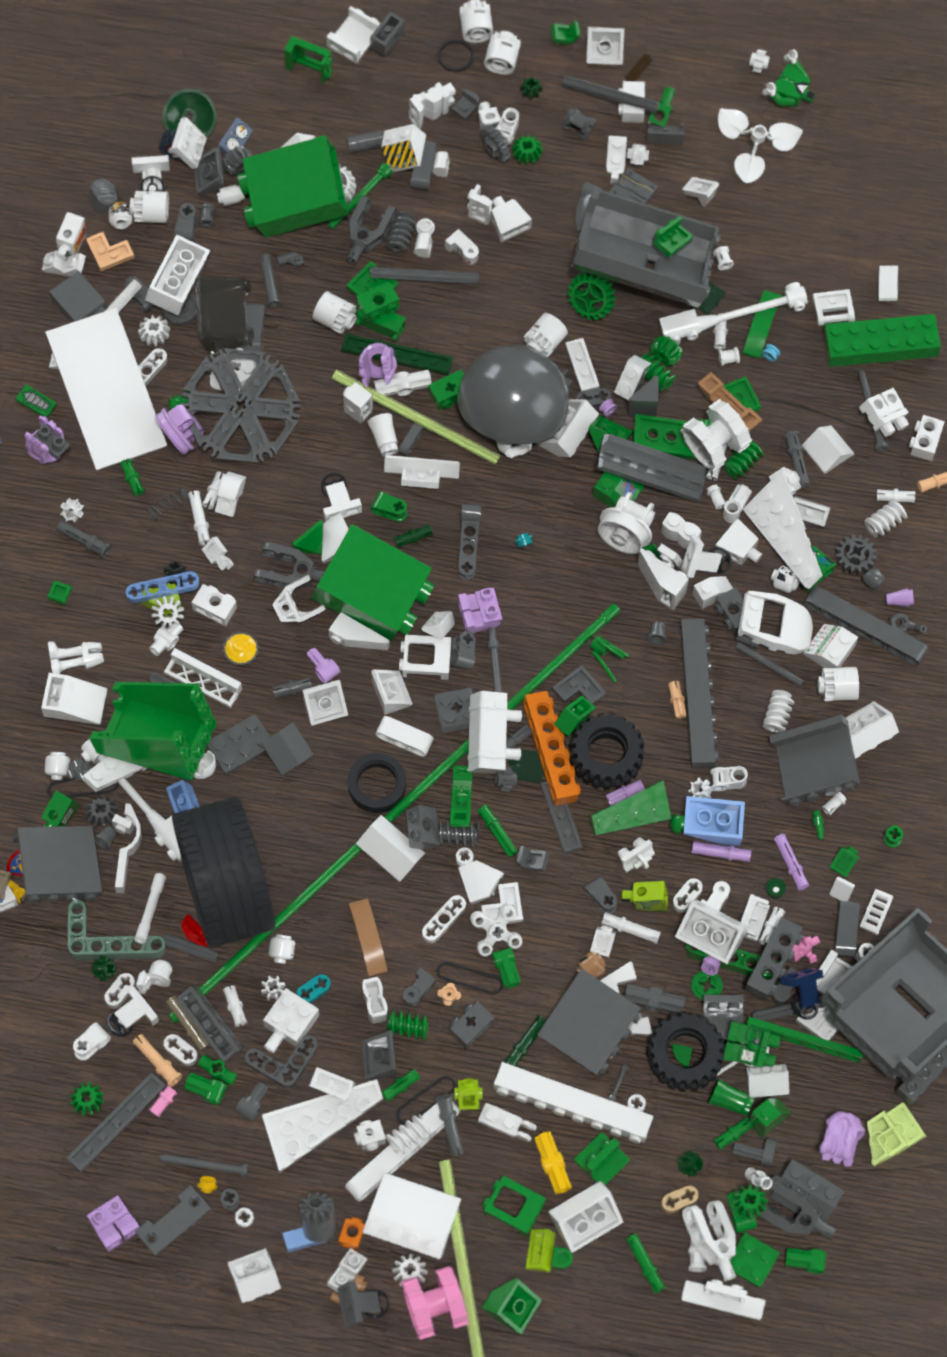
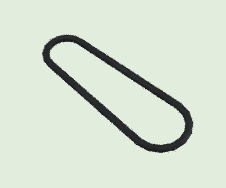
M66 778L63 780L51 782L47 787L48 796L50 798H52L53 796L50 794V787L52 785L70 780H75V778ZM117 782L115 787L107 791L81 793L65 796L72 798L111 793L117 789L119 783Z

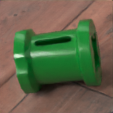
M893 825L887 829L884 842L888 847L896 848L900 845L903 838L901 828Z

